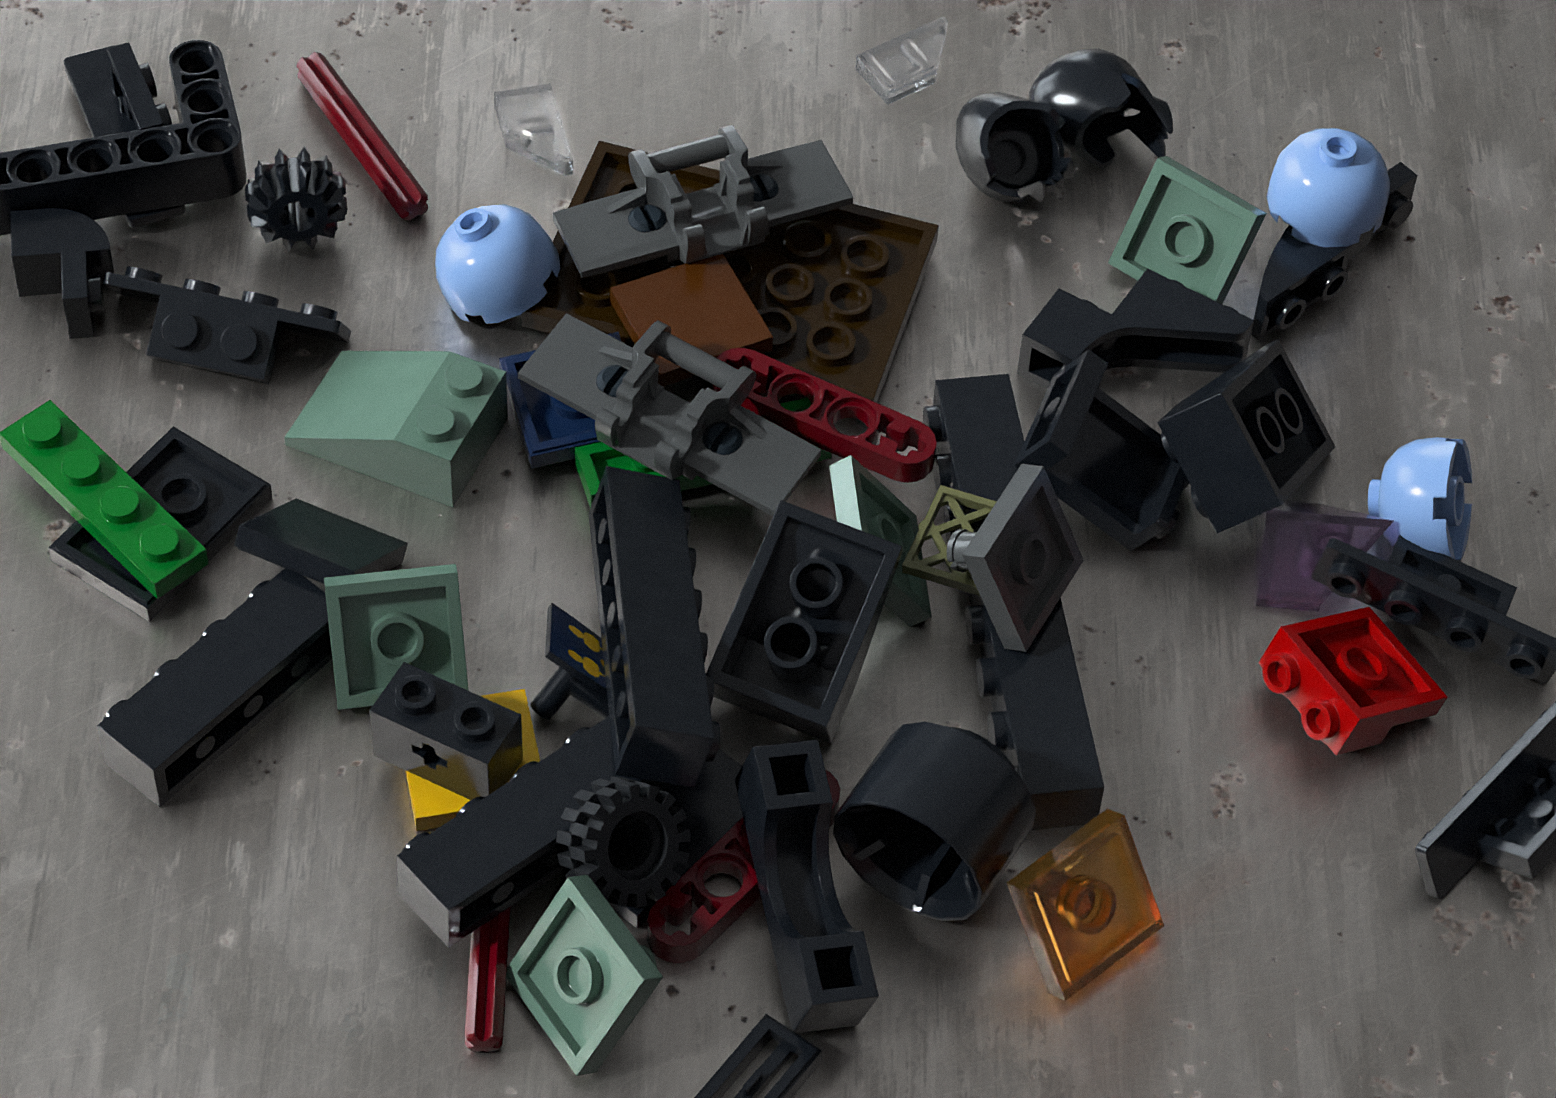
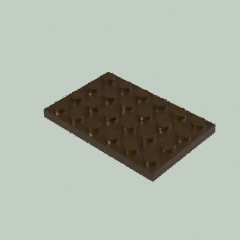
M599 140L568 208L637 189L628 160L629 153L636 151V149ZM700 165L670 172L671 175H676L685 194L710 188L714 184L720 183V170ZM849 204L835 210L770 227L769 235L766 236L765 242L727 252L723 255L773 336L772 351L764 353V355L877 403L936 246L939 225L856 204ZM557 231L553 244L559 253L560 271L557 278L554 272L551 271L549 278L543 283L548 293L540 302L521 314L522 326L551 333L567 313L606 334L619 332L621 341L633 347L635 345L610 302V288L685 263L680 260L668 263L665 257H661L593 277L582 278L559 231ZM789 394L791 396H795L802 399L806 398L805 396L799 394Z

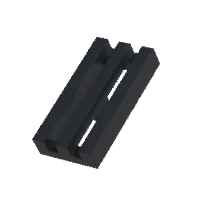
M765 1014L694 1098H722L772 1038L780 1044L752 1074L734 1098H757L795 1053L799 1057L764 1097L792 1098L821 1064L822 1050L768 1014Z

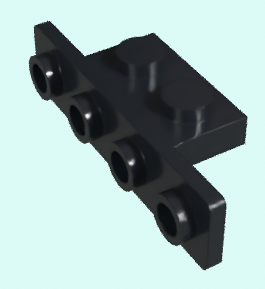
M129 42L64 59L66 74L92 138L172 125L166 104L155 105L153 98L157 97V89L149 64L138 65ZM185 205L126 214L124 216L128 226L135 228L183 215L186 212Z
M127 266L125 275L106 272L103 284L115 293L158 303L146 355L154 360L269 384L282 329L349 343L351 330L342 322L336 320L337 311L326 307L302 303L300 312L277 308L279 299L251 291H243L241 300L219 295L221 287L195 279H185L183 288L161 283L163 275L138 267Z
M1401 535L1398 536L1387 561L1339 539L1331 538L1312 572L1311 578L1314 581L1327 586L1335 594L1346 598H1354L1385 612L1396 622L1413 625L1440 637L1458 650L1473 652L1505 667L1517 677L1547 684L1556 671V638L1506 616L1517 587L1445 554L1426 550L1406 540Z
M1556 701L1540 715L1538 720L1510 749L1503 753L1492 768L1462 796L1461 800L1417 844L1415 853L1428 895L1438 899L1443 898L1478 860L1533 879L1556 855Z

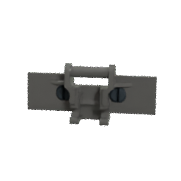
M729 125L719 128L718 135L648 154L642 149L630 152L628 155L629 167L637 189L553 212V221L581 277L585 278L665 257L668 263L680 260L688 264L765 242L766 236L769 235L770 227L853 204V196L822 140L748 158V148L734 126ZM725 158L724 161H720V183L714 184L710 188L685 194L676 175L670 174V172Z
M566 313L518 372V379L594 419L598 441L670 480L676 479L681 475L691 480L699 476L771 516H774L780 500L786 502L821 456V449L741 406L753 388L756 380L755 371L746 366L736 369L672 335L671 327L659 320L650 326L632 348ZM658 356H661L721 388V390L716 392L708 387L706 390L702 388L690 403L665 390L663 386L658 384L659 365L655 361Z

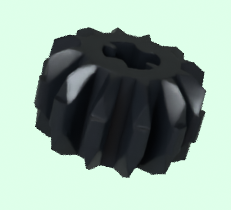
M305 147L294 158H288L279 149L275 156V164L258 160L257 167L255 168V177L248 179V183L245 186V200L248 202L247 218L251 222V227L260 228V233L265 243L282 238L283 245L289 252L296 241H305L314 250L318 242L317 235L334 238L335 232L338 229L337 222L345 220L348 210L347 198L344 197L346 194L345 180L341 176V172L333 171L332 163L329 162L327 155L310 161V154Z

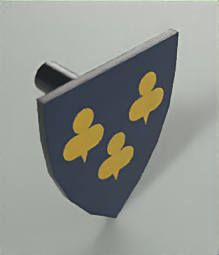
M551 603L547 612L545 657L558 665L559 668L533 699L530 706L540 717L551 720L571 695L603 718H607L609 716L601 637L564 610Z

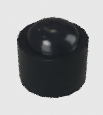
M924 721L903 724L888 738L835 814L833 835L845 860L862 880L886 899L925 917L941 921L966 920L980 909L1032 830L1036 808L1028 787L1016 773L1014 765L989 740L970 730Z

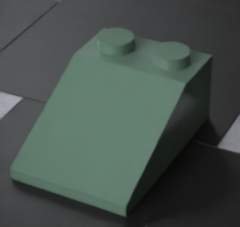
M341 351L284 437L285 445L454 507L508 419L506 371L451 351Z

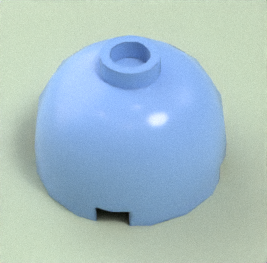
M1339 128L1315 129L1298 136L1280 153L1274 166L1267 192L1269 211L1276 222H1278L1280 216L1285 223L1292 226L1291 235L1301 242L1324 248L1348 247L1358 243L1361 234L1370 231L1372 228L1374 233L1381 226L1390 194V179L1381 154L1370 141L1354 132Z
M506 204L481 206L461 214L442 235L436 249V278L446 301L461 320L470 322L467 315H481L486 324L499 323L521 315L540 302L548 293L543 283L549 278L551 271L554 272L557 278L560 271L559 253L549 235L529 213Z
M1439 437L1414 440L1399 447L1387 460L1381 479H1372L1370 481L1368 512L1371 517L1380 518L1383 535L1392 547L1398 536L1401 535L1406 540L1426 550L1445 554L1456 560L1462 559L1468 541L1472 504L1464 503V483H1472L1470 454L1465 440Z

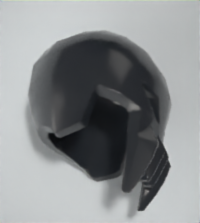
M1082 49L1059 56L1045 66L1034 81L1029 91V99L1049 106L1059 113L1065 121V124L1060 129L1063 145L1090 163L1102 169L1110 165L1114 160L1115 152L1107 138L1127 129L1134 133L1158 158L1166 156L1164 139H1168V133H1173V119L1168 103L1152 96L1136 70L1125 59L1102 49ZM1131 108L1140 111L1136 115H1125V112Z
M1002 92L977 95L962 107L956 121L957 154L967 177L979 191L987 196L1008 202H1023L1031 198L1042 202L1045 192L1054 195L1055 187L1062 189L1064 179L1071 180L1074 176V164L1071 157H1064L1065 150L1060 129L1065 124V121L1055 109L1027 98Z

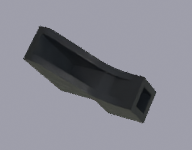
M1148 268L1112 314L1098 308L1088 300L1080 299L1059 288L1022 334L1017 374L1048 389L1053 375L1087 350L1092 351L1108 363L1106 370L1132 366L1224 373L1246 359L1254 320L1239 313L1230 306L1222 305L1187 288L1182 283L1164 277Z

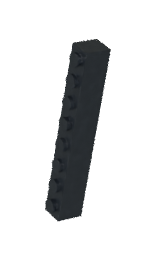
M1009 374L935 380L933 406H924L923 423L930 427L936 437L939 453L935 455L933 465L936 490L938 491L940 485L998 501L1018 470L1014 464L1024 443ZM948 505L944 506V523L956 519ZM959 505L964 515L977 511L975 509ZM985 519L970 524L974 532L979 530ZM955 530L946 533L947 541H949ZM968 593L971 606H966L965 610L967 637L970 645H980L982 658L977 659L976 663L978 690L982 698L991 697L994 711L988 713L989 741L1006 755L1014 765L1018 776L1028 787L1036 808L1032 830L1097 824L1104 792V783L1061 598L1027 652L1004 649L981 596Z

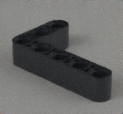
M190 40L181 43L170 53L169 64L175 105L179 118L178 124L1 152L0 236L11 234L10 211L60 208L76 211L93 220L222 199L233 196L241 191L247 181L242 134L223 55L219 47L205 40Z

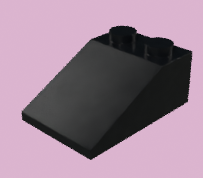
M1279 339L1268 343L1179 402L1157 422L1162 430L1161 440L1166 453L1174 462L1180 464L1191 485V497L1196 509L1203 517L1209 518L1217 534L1281 506L1336 447Z
M780 500L706 672V676H710L714 680L713 697L832 744L857 684L903 547Z

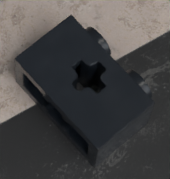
M403 662L369 710L375 757L469 800L479 796L486 797L508 783L523 760L521 714L406 662Z

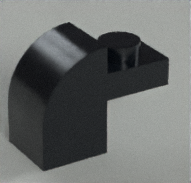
M46 208L10 211L11 258L19 297L62 293L69 339L94 337L93 312L104 311L103 290H111L103 284L106 272L114 273L110 243L105 231L90 217L68 209Z

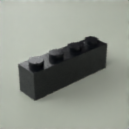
M286 568L272 580L259 583L242 605L224 620L219 619L211 623L202 633L199 641L177 659H171L162 664L154 673L151 681L128 700L117 702L108 710L103 721L97 725L104 763L156 805L161 807L332 660L325 592L303 575Z
M608 716L591 728L583 727L575 731L568 737L561 748L540 762L532 761L523 765L515 772L508 783L486 797L479 796L473 798L459 810L456 817L432 833L423 832L411 839L402 852L397 855L398 894L444 944L450 948L567 868L559 864L557 854L568 851L569 847L556 842L557 830L569 832L572 822L562 819L561 816L566 807L579 810L581 806L573 796L580 789L594 792L591 782L600 778L611 781V776L624 777L660 787L659 790H662V782L615 774L610 716ZM632 816L624 817L615 826L610 839L636 822V820Z

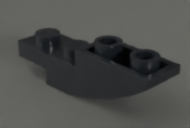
M1402 162L1387 170L1390 179V194L1381 226L1374 233L1372 228L1370 231L1361 234L1359 242L1351 246L1324 248L1301 242L1291 235L1292 226L1289 225L1275 246L1264 271L1251 335L1260 341L1279 327L1286 329L1293 325L1300 318L1304 310L1320 299L1329 300L1333 298L1347 281L1348 273L1346 269L1349 258H1353L1361 253L1371 239L1386 229L1394 230L1398 228L1409 217L1413 209V202L1411 200L1418 175Z

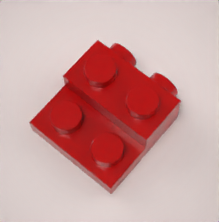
M1370 607L1281 626L1258 662L1263 668V678L1267 687L1272 692L1282 693L1302 714V725L1307 735L1314 740H1321L1328 745L1336 756L1381 744L1392 726L1437 715L1448 698Z

